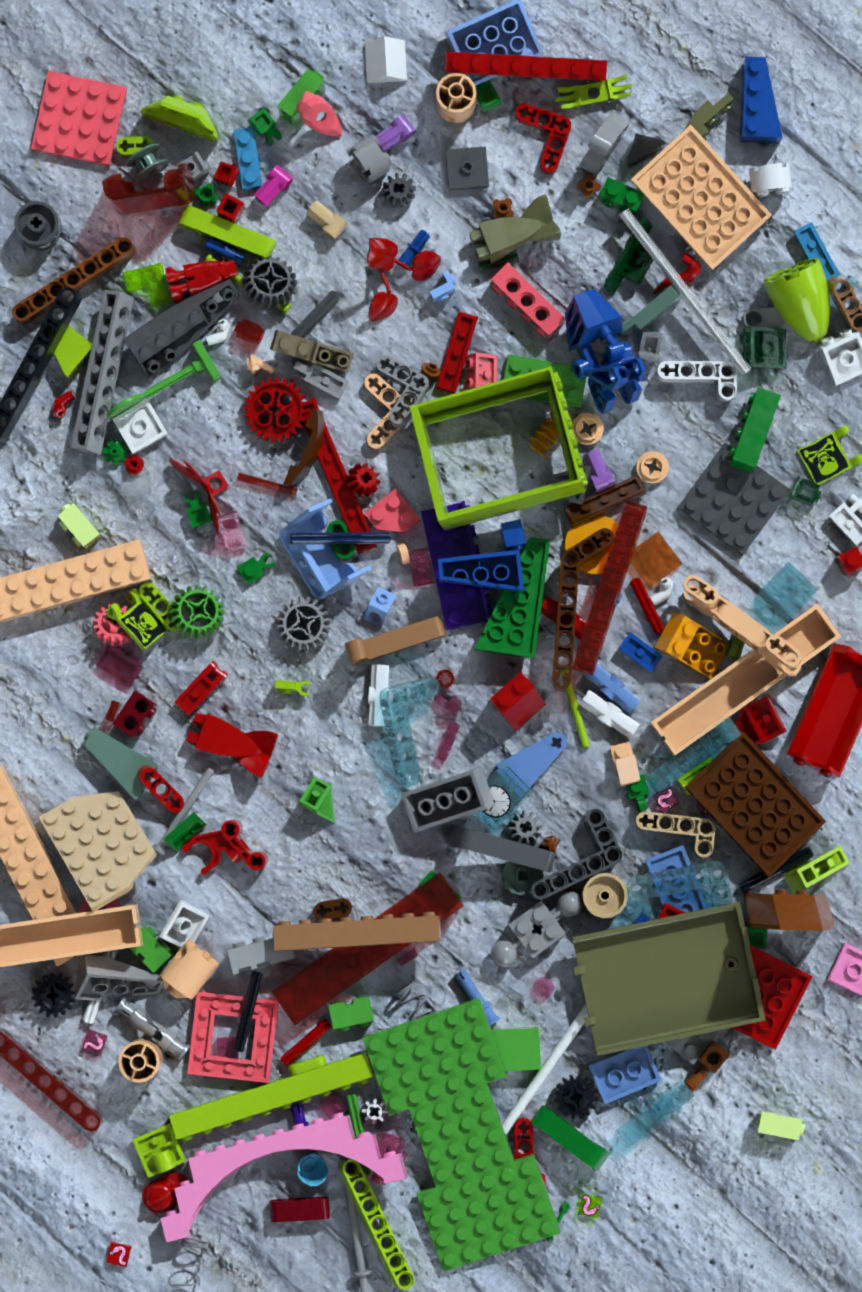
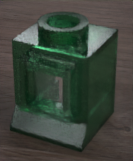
M797 476L788 497L809 506L813 502L817 503L822 493L819 491L820 485Z

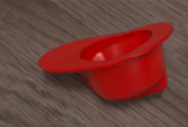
M171 1172L152 1181L143 1191L142 1199L144 1205L154 1213H163L176 1207L178 1202L174 1188L180 1187V1182L187 1181L188 1179L178 1172Z

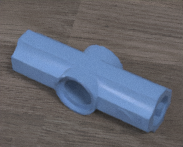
M595 661L583 674L599 688V691L605 697L617 703L629 715L641 702V700L625 688L623 682L613 674L610 675Z

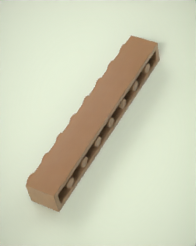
M424 912L422 917H414V913L402 914V918H394V915H381V919L374 920L373 916H361V920L353 921L352 917H342L340 922H332V918L319 919L320 923H311V920H299V924L291 925V921H279L277 926H273L274 951L441 941L440 916H435V912Z

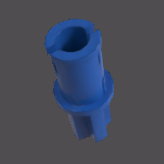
M420 230L411 244H407V249L398 261L409 266L414 258L421 253L420 250L430 238L429 233L425 230Z
M211 238L205 244L206 250L221 256V259L234 260L238 265H241L243 260L235 256L244 259L245 253L229 247V244L224 245Z

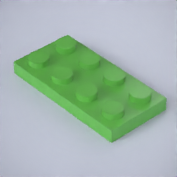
M508 354L504 379L552 366L553 371L558 372L563 389L560 391H563L568 407L581 409L587 376L577 378L571 365ZM547 392L522 398L550 404Z

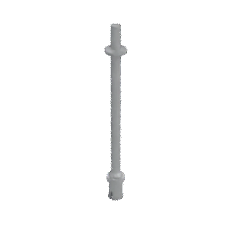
M337 1154V1156L340 1157V1160L343 1158H347L345 1156ZM349 1163L345 1166L347 1173H350ZM344 1184L357 1271L353 1273V1276L359 1277L361 1292H369L367 1275L371 1273V1270L365 1268L357 1211Z

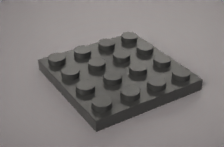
M725 442L677 509L743 556L791 489L757 465L752 474L729 466L731 459L728 456L732 447Z

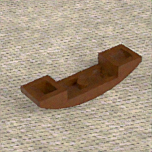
M315 408L312 409L306 425L307 428L312 429L311 436L299 466L290 465L283 483L285 485L294 487L310 471L319 454L324 435L323 411Z

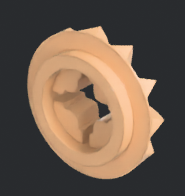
M582 413L572 422L573 427L571 429H573L578 443L586 446L595 444L603 435V423L595 414ZM583 421L587 426L595 425L591 429L592 437H590V435H588L587 432L580 434V432L584 429Z
M649 451L641 455L636 465L639 478L646 483L655 484L662 481L669 470V464L665 456L656 451ZM655 459V467L659 470H654L653 473L649 475V468L645 465H651Z

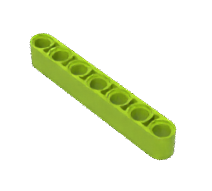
M350 1158L341 1159L337 1167L338 1172L391 1283L402 1290L410 1289L414 1284L413 1274L360 1163ZM351 1162L353 1169L350 1173H347L345 1166ZM357 1181H360L362 1188L356 1192L354 1185ZM369 1199L371 1205L370 1208L365 1211L363 1208V1203ZM378 1218L380 1222L379 1226L376 1229H374L372 1227V1222L374 1219ZM384 1237H387L388 1245L383 1248L381 1241ZM396 1256L397 1263L394 1266H391L390 1259L391 1257ZM405 1274L406 1281L404 1284L400 1285L399 1278L401 1275Z

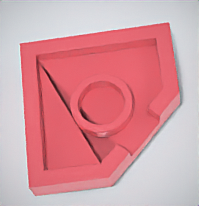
M396 488L364 513L374 528L379 531L406 533L421 521Z

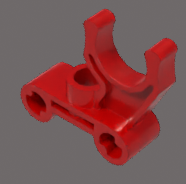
M235 819L226 821L219 831L193 836L187 844L182 846L184 852L189 851L196 843H203L210 847L212 860L208 866L201 869L203 875L208 874L211 869L220 864L222 850L227 853L234 863L237 864L243 859L255 871L261 870L268 864V856L265 852L256 851L253 853L239 836L242 833V825ZM229 824L235 825V834H230L228 832V830L230 829V827L228 826ZM254 856L262 858V865L254 863Z

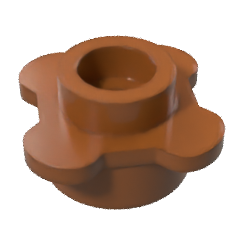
M588 174L583 181L577 183V188L581 189L585 198H591L596 191H600L601 185L596 183L592 174Z
M510 198L493 201V206L495 207L494 217L496 219L513 216L514 212L511 210L512 200Z

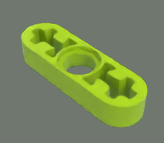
M142 584L139 589V595L168 630L171 632L181 631V627L179 629H175V626L170 627L171 621L169 618H166L165 621L163 617L169 614L171 609H174L170 606V602L154 584ZM146 587L149 589H154L152 591V594L155 597H157L158 595L161 596V598L156 599L152 605L149 603L153 601L152 598L148 595L144 596V589ZM159 602H165L167 604V611L158 613L156 605Z

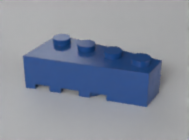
M745 56L742 69L740 142L780 144L783 136L766 57Z
M519 550L437 559L439 582L524 592Z

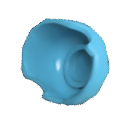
M316 1153L304 1154L299 1158L296 1165L298 1178L310 1187L322 1184L329 1172L325 1160Z

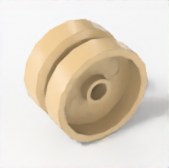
M598 873L588 878L584 883L581 897L586 910L592 915L600 918H612L624 909L628 894L625 884L616 875ZM602 892H607L609 894V896H607V899L604 900L601 898Z

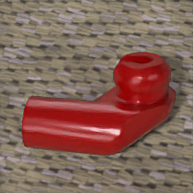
M71 390L54 400L52 412L55 417L63 418L67 404L76 399Z

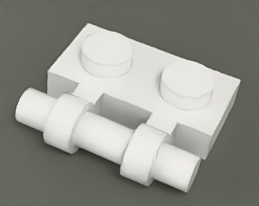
M853 493L848 498L853 504L850 508L843 502L828 517L853 545L857 546L862 541V521L854 512L858 510L862 514V499H858Z

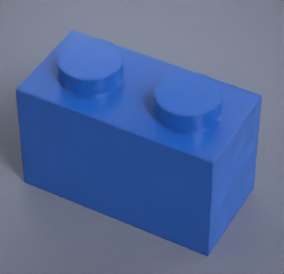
M521 519L500 524L505 551L519 550L521 552L526 545Z

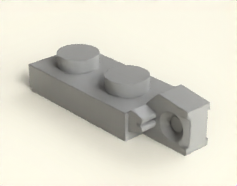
M296 361L293 370L301 374L300 379L304 380V382L340 400L349 383L348 380L315 363L308 362L307 365Z

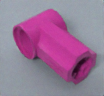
M278 165L271 170L266 178L267 180L254 194V197L265 207H268L280 192L285 191L293 181V178Z

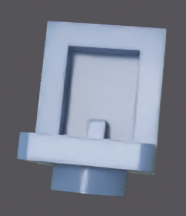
M446 270L442 272L445 284L430 291L433 303L437 300L439 303L450 297L449 294L455 292L454 285H456V281L452 274L448 275Z

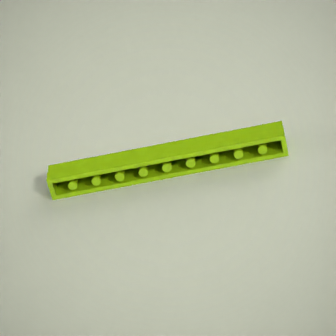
M367 1051L307 1072L284 1077L169 1115L176 1140L182 1139L183 1142L193 1139V1134L199 1132L202 1135L214 1132L213 1128L218 1126L224 1129L233 1126V1122L241 1120V1123L252 1120V1115L260 1113L261 1116L273 1113L272 1109L277 1107L283 1110L292 1107V1103L300 1101V1104L311 1101V1096L319 1094L320 1097L332 1094L331 1090L336 1088L343 1091L351 1088L352 1083L359 1082V1085L370 1082V1078L374 1077Z

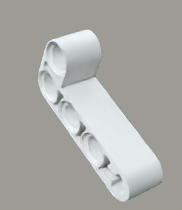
M664 361L660 363L656 370V377L661 382L716 383L717 398L724 403L730 402L737 392V370L732 362ZM675 367H677V371H676V376H677V377L674 376V375H675V372H674ZM684 367L689 368L691 375L683 376L681 369ZM664 368H667V371L670 372L668 376L661 372ZM709 368L711 376L706 377L702 375L701 369ZM729 368L732 373L731 376H724L721 369ZM722 388H729L732 393L731 396L725 397L721 392Z

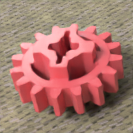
M126 606L121 609L122 615L127 612ZM101 607L100 613L96 612L95 619H93V632L97 633V639L103 638V644L109 641L111 646H114L115 642H118L119 646H122V641L129 643L130 636L116 620L106 615L105 611L107 609Z

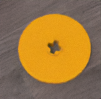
M599 515L575 527L571 526L567 532L565 551L602 528L610 529L614 534V540L609 549L579 567V570L591 575L607 573L617 567L624 556L626 549L624 533L620 526L609 517ZM601 536L599 542L605 541L607 543L608 537L604 538ZM590 546L582 547V551L585 554L593 552ZM568 556L569 561L574 564L575 559Z

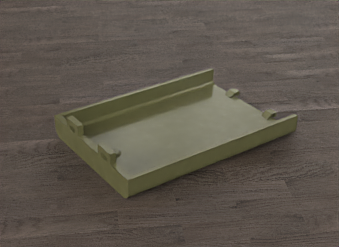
M740 902L572 937L578 966L573 967L574 974H580L589 1016L584 1018L585 1026L591 1025L597 1056L765 1021L760 988L755 974L748 932L745 927ZM730 961L734 963L733 967L728 966Z

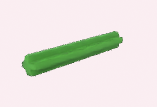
M350 1094L346 1096V1102L355 1138L357 1139V1134L364 1133L365 1131L357 1095ZM360 1163L365 1176L373 1174L370 1168Z

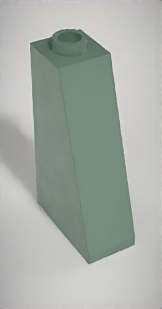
M96 727L93 730L89 729L84 737V740H86L84 745L134 799L139 800L146 787L137 778L138 770L145 765H149L157 770L159 765ZM145 772V778L151 780L150 773Z

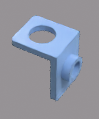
M378 587L363 619L378 627H382L396 595ZM370 613H377L380 616V619H373L370 616Z

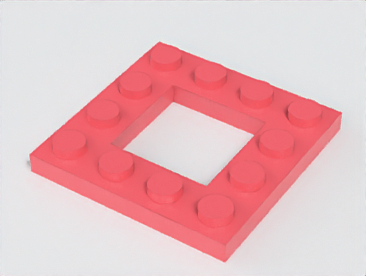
M199 991L196 994L187 1074L270 1083L279 1000L257 998L252 1017L256 1021L251 1059L211 1055L215 1014L241 1017L246 996Z

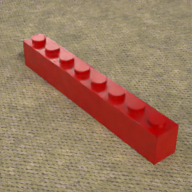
M444 52L443 72L606 81L607 60Z

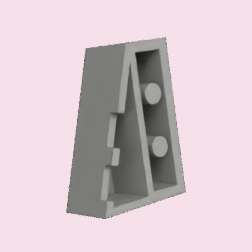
M264 936L252 939L253 943L245 945L244 941L232 944V949L227 950L233 975L295 958L294 950L274 951V937L266 940Z

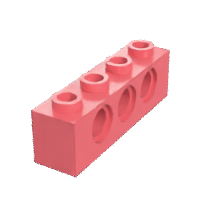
M509 263L491 279L492 290L497 295L502 294L507 299L505 302L512 309L516 308L521 312L520 317L526 323L531 322L535 326L534 330L542 338L545 336L549 339L565 323L566 318ZM509 284H515L518 290L512 293L506 287ZM529 298L532 301V305L528 307L523 306L521 300ZM538 312H544L547 318L540 321L535 315Z

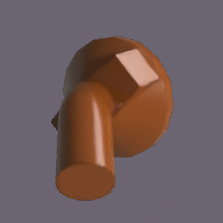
M429 362L422 364L420 373L428 378L430 385L431 379L436 380L439 377L440 370L436 364Z
M555 836L543 838L544 841L540 845L548 851L556 853V848L561 840Z

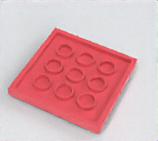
M48 71L31 149L33 151L111 167L128 90L127 87Z

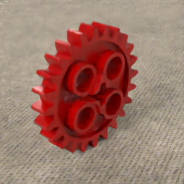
M268 377L267 384L260 380V387L254 384L255 392L248 391L251 398L244 399L249 403L243 406V409L248 410V413L243 415V417L249 418L246 425H253L250 431L252 433L257 431L256 436L258 438L264 434L263 440L266 442L269 437H271L272 443L276 442V438L282 443L284 436L291 440V433L298 435L297 427L303 429V426L300 424L301 421L307 422L303 414H309V411L304 409L309 404L302 402L306 395H299L302 389L300 387L294 389L296 385L294 382L288 385L287 378L282 383L279 377H276L275 382H273L271 377ZM279 392L277 407L280 408V411H276V427L273 428L275 413L271 410L276 407L275 394ZM270 394L271 401L268 404H263V396ZM285 396H291L290 404L283 405L282 399ZM268 414L270 417L269 422L261 424V417ZM289 416V423L282 426L280 423L281 418Z

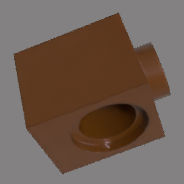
M712 1041L698 1060L701 1062L699 1066L707 1073L710 1071L716 1073L730 1053L715 1041ZM710 1053H716L718 1056L717 1061L713 1064L707 1061V1056Z

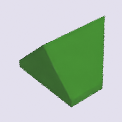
M314 776L298 804L335 823L331 793L332 786Z

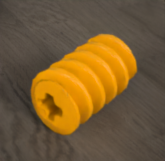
M552 412L549 414L551 419L545 418L544 420L546 425L541 424L539 426L542 432L535 431L536 438L530 437L529 441L531 444H528L531 449L545 458L548 457L545 450L552 452L553 449L550 444L557 445L558 443L555 438H559Z

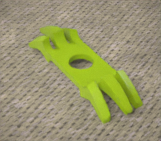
M627 75L585 85L559 87L557 89L560 93L574 92V94L555 98V101L566 103L576 100L575 103L561 105V109H575L589 104L611 100L616 101L631 96L630 92L614 94L632 88V84L612 86L626 80ZM591 88L599 90L600 95L595 99L588 96V90Z

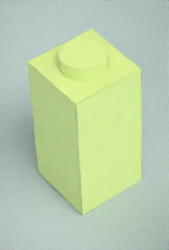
M74 503L71 505L66 504L60 509L58 517L61 521L58 523L66 532L68 530L71 531L74 535L71 539L78 547L83 546L87 549L101 537L99 532Z
M759 1110L756 1125L757 1132L798 1141L799 1136H803L805 1124H802V1119Z

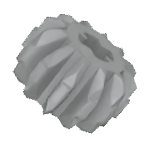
M522 810L523 818L518 813H515L514 816L518 821L509 820L510 823L515 824V827H509L508 831L516 830V833L512 834L511 838L513 839L519 835L520 837L517 842L521 843L524 837L526 845H529L528 837H531L536 842L537 839L533 834L542 835V832L537 831L536 828L543 827V824H535L540 817L537 816L531 819L534 815L533 811L526 817V811ZM529 822L531 830L525 833L521 832L522 828L520 829V825Z

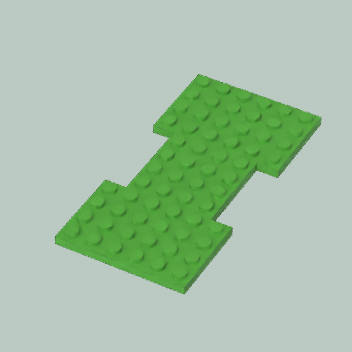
M480 997L362 1037L388 1114L390 1116L409 1109L435 1186L418 1191L416 1194L443 1272L561 1233L535 1155L530 1154L514 1160L488 1083L505 1078L507 1074Z

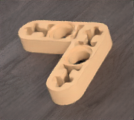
M369 374L364 382L365 388L389 410L387 415L367 436L369 447L378 450L401 428L395 427L391 431L384 428V423L390 420L391 406L397 402L401 395L379 375ZM371 379L374 381L375 379H377V385L380 388H382V386L385 385L386 388L382 389L380 394L377 395L376 393L379 392V390L374 386L370 388L369 380ZM389 391L394 394L392 402H385L383 400L385 392ZM404 399V403L406 405H411L406 399ZM395 415V420L403 419L402 415ZM381 428V430L388 436L385 438V436L382 435L380 437L381 443H375L373 445V440L371 437H377L380 434V431H378V429Z

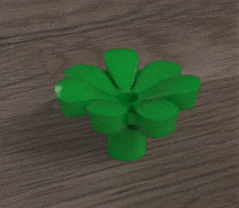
M109 440L107 443L109 447H104L102 450L103 454H107L105 461L107 463L113 461L114 466H119L120 460L125 462L126 458H128L124 454L129 452L128 446L122 447V440H117L116 443L113 440Z

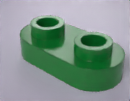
M339 520L332 521L327 527V533H334L335 528H340L341 533H349L345 523ZM332 544L334 552L339 559L348 560L353 557L355 553L354 544ZM344 546L349 549L346 554L341 552V548Z

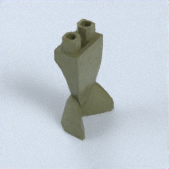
M544 194L533 200L521 217H503L479 223V228L469 232V236L473 245L483 242L484 246L475 248L478 261L489 259L490 263L501 260L527 241L560 240L561 230L553 221L548 198Z

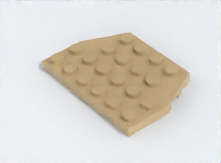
M119 791L76 796L39 817L93 912L129 892L138 876L144 873L147 865L157 855Z

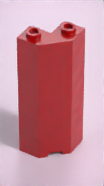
M836 643L833 644L787 751V754L793 758L794 763L820 771L819 774L827 778H831V776L840 778L862 726V655L849 646Z

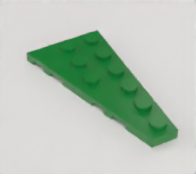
M529 538L520 556L524 592L503 590L473 650L534 660L550 540Z

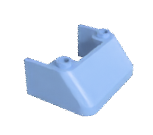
M331 499L308 508L279 533L281 543L312 596L317 600L329 597L372 569L369 565L357 571L356 567L351 563L341 565L330 544H290V535L292 533H323L322 530L327 526V518L322 510L332 503Z

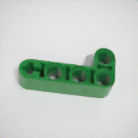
M545 1105L540 1107L531 1120L535 1126L595 1170L599 1171L610 1155L606 1149L590 1140Z

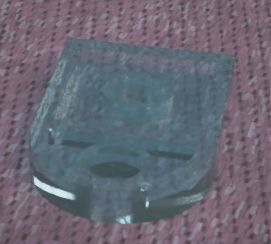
M787 562L757 594L754 601L755 613L762 622L768 625H781L787 622L818 589L790 562ZM764 607L772 608L773 616L771 618L763 616L762 610Z

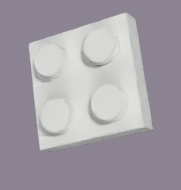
M148 399L113 418L115 425L133 455L168 435Z

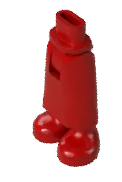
M234 260L183 265L184 270L176 271L173 267L165 268L167 281L172 285L169 288L175 304L183 301V295L187 292H190L191 296L229 280L230 277L238 275ZM181 280H188L187 283L173 285Z

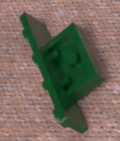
M642 217L639 225H641L640 228L643 227V232L646 231L647 236L652 225L647 218ZM632 235L630 240L626 242L623 253L616 260L615 267L605 280L604 287L612 295L615 294L623 278L640 285L654 259L650 257L651 255L647 253L648 251L644 249L635 235Z

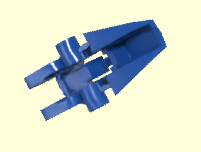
M595 289L575 295L565 312L568 351L577 349L581 358L572 362L575 376L577 378L589 377L588 386L595 405L601 413H606L613 409L617 398L613 391L618 389L626 404L638 401L642 391L638 382L645 380L646 369L642 358L633 355L631 346L628 343L623 344L618 341L616 335L622 332V316ZM597 338H600V340L605 339L608 344L601 362L602 365H598L590 345Z

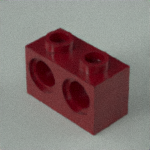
M134 690L112 725L132 738L140 737L146 728L144 726L148 718L151 720L157 712L155 708L157 704ZM145 701L147 704L146 711L138 712L137 704ZM130 718L136 721V726L132 730H128L125 725L126 721Z

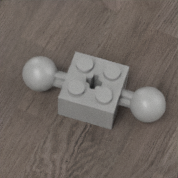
M573 891L564 892L558 897L557 907L551 911L547 909L542 900H539L508 924L517 937L510 942L505 940L499 941L492 947L491 958L493 962L501 967L510 966L517 958V951L523 947L526 948L532 958L536 957L566 934L557 921L564 916L569 918L577 916L583 908L582 898ZM533 924L542 925L540 934L532 933L534 929Z

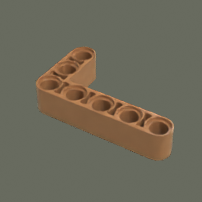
M838 276L831 277L827 282L829 294L844 323L851 329L862 331V303L860 304L847 280ZM841 282L840 290L836 291L837 284ZM850 299V305L845 308L846 301ZM859 316V322L854 325V319Z
M436 616L365 640L358 638L346 642L344 645L350 663L354 666L446 636L441 616Z

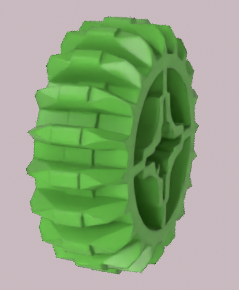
M195 585L194 590L191 586H187V592L181 589L180 595H175V601L171 602L170 606L174 609H171L169 613L175 615L171 618V622H178L174 628L179 629L181 627V635L185 631L188 632L189 639L193 634H195L196 640H199L200 634H202L204 639L208 637V633L214 635V629L219 630L221 627L219 623L224 621L221 615L225 614V610L219 609L223 607L224 603H217L220 596L216 595L213 597V589L209 593L206 592L207 586H204L202 590H199V585ZM190 598L202 599L199 603L187 601ZM207 603L212 607L213 619L205 609ZM181 606L185 607V611L189 614L187 622L182 616ZM202 606L201 612L192 619L194 611ZM197 621L208 624L202 627L192 626Z

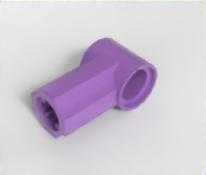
M403 114L375 137L378 139L379 147L384 153L400 141L403 142L415 134L416 130Z
M599 449L590 451L582 456L585 465L591 466L589 477L596 493L615 485L614 478L609 468L606 467Z

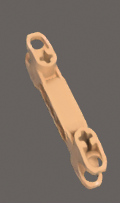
M689 575L684 580V598L696 610L707 617H712L719 625L746 645L762 654L766 661L787 676L795 677L802 668L800 664L802 656L789 642L778 635L771 634L760 623L721 597L713 586L701 578ZM690 581H696V582L699 583V586H697V585H695V584H689V585L687 586V584H688ZM785 666L788 668L796 669L794 671H788L786 670Z

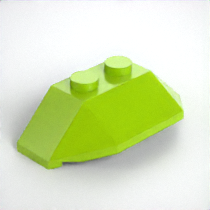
M174 95L173 97L165 96L141 108L142 117L217 143L219 141L216 129L206 109L200 103L192 102L191 104L185 102L184 98Z

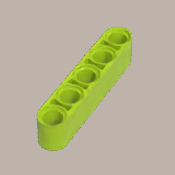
M185 205L178 222L180 226L225 245L229 244L230 247L257 258L263 255L265 259H268L272 255L277 243L265 235L190 205Z

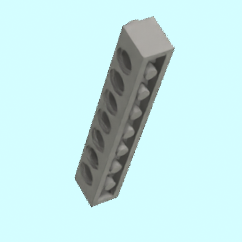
M104 290L70 447L83 453L101 455L109 419L106 414L112 405L124 348L122 339L127 334L134 297L121 291Z

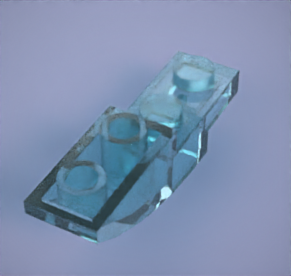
M681 1079L631 1116L616 1132L627 1146L631 1147L695 1095Z

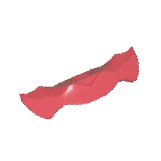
M306 91L296 105V109L301 115V121L319 133L333 137L342 136V129L333 107L321 96ZM320 112H324V117L317 121V115Z

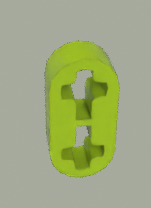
M146 136L122 137L117 141L116 149L121 156L130 157L142 149V147L137 146H143L144 142H147L148 145L154 144V142ZM125 142L128 146H134V148H127L126 152L120 147L124 146Z
M322 1054L291 1064L287 1068L290 1076H294L325 1066L327 1061L325 1055Z

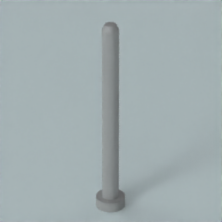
M211 768L206 769L185 801L184 807L178 812L159 843H154L152 846L154 850L162 855L166 853L164 849L167 843L163 838L183 821L213 775L214 770Z

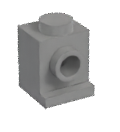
M198 151L177 164L179 168L176 171L181 181L186 180L188 185L209 173ZM194 165L195 167L192 171L187 169V167Z

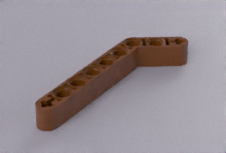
M607 528L598 530L569 548L561 557L552 686L559 692H564L569 688L572 678L579 567L611 547L614 534ZM601 536H603L604 538L608 537L607 543L605 541H602L598 544L597 547L596 543L600 541ZM590 546L593 552L585 554L582 551V547ZM571 556L575 559V563L568 565L564 559ZM570 576L573 578L574 583L567 585L564 583L563 578ZM568 596L573 600V603L565 605L562 602V598ZM561 617H569L571 624L563 625L560 621ZM565 636L569 638L570 643L564 646L560 644L559 638ZM559 657H566L569 663L565 666L560 665L557 661ZM561 672H564L563 680L567 681L564 682L563 686L557 681L560 678Z

